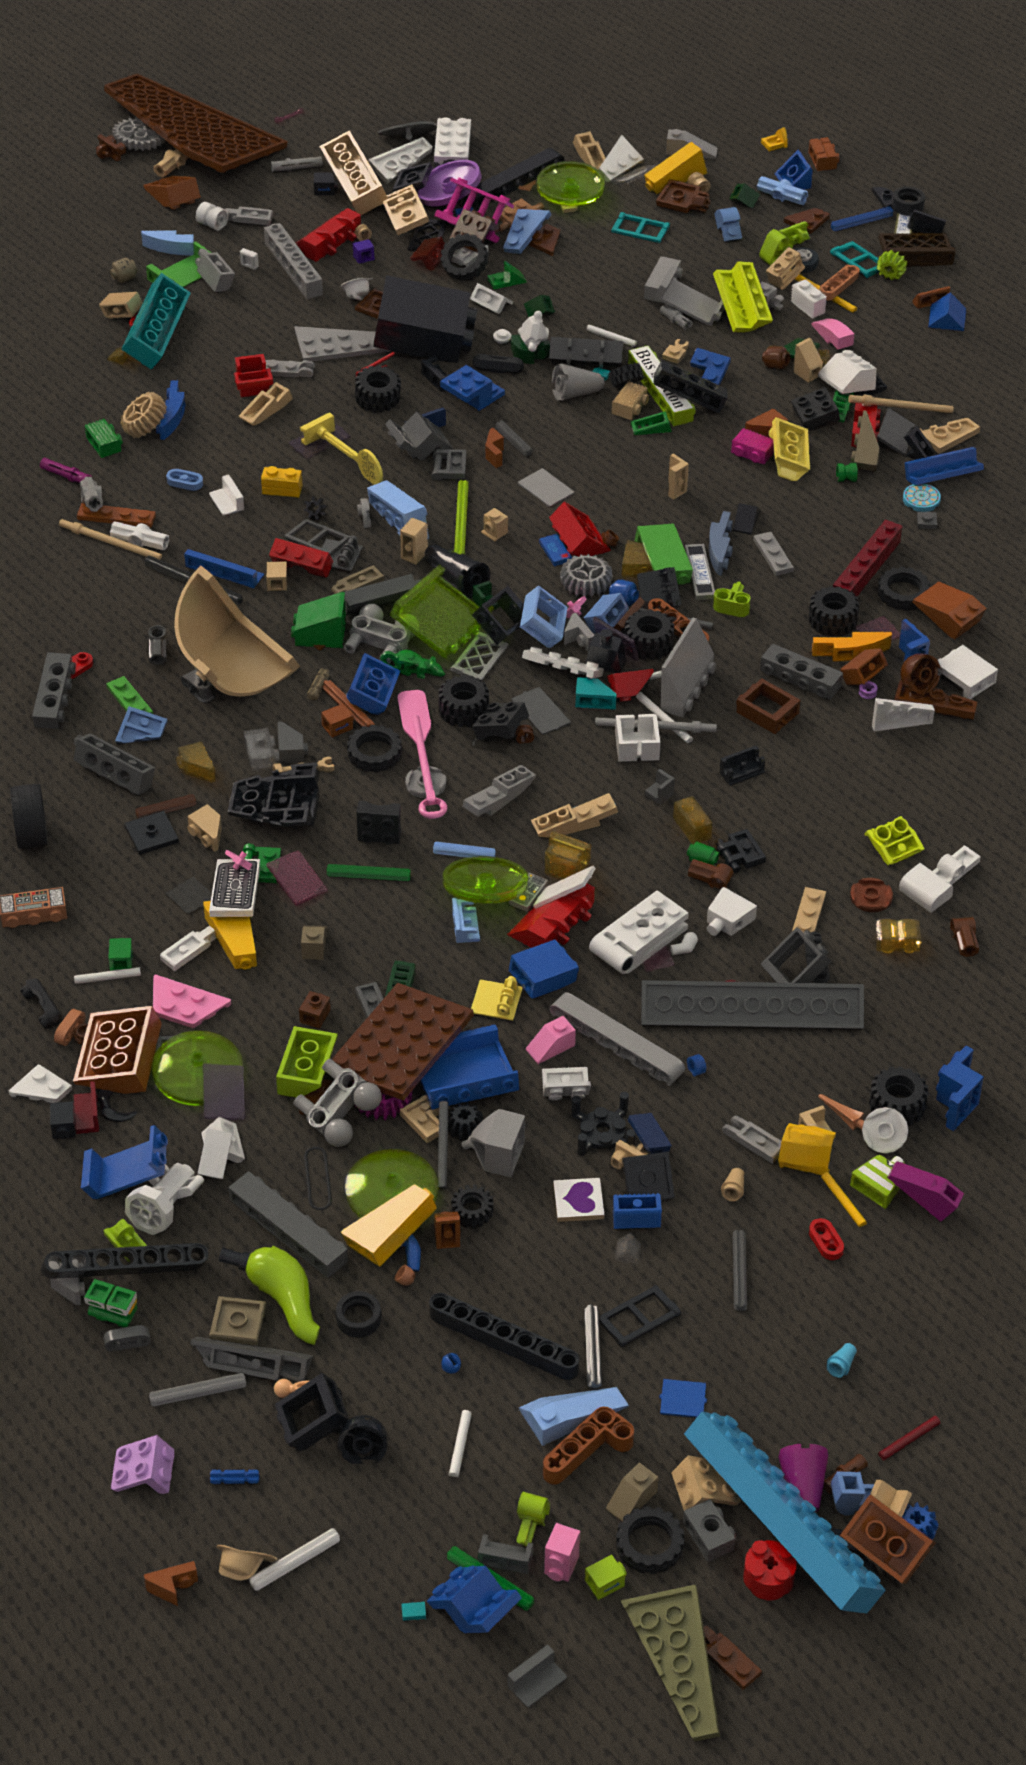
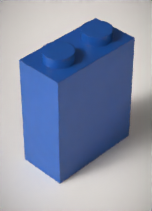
M556 940L511 955L509 972L532 999L575 982L579 971L576 961L571 959L564 947L560 946Z

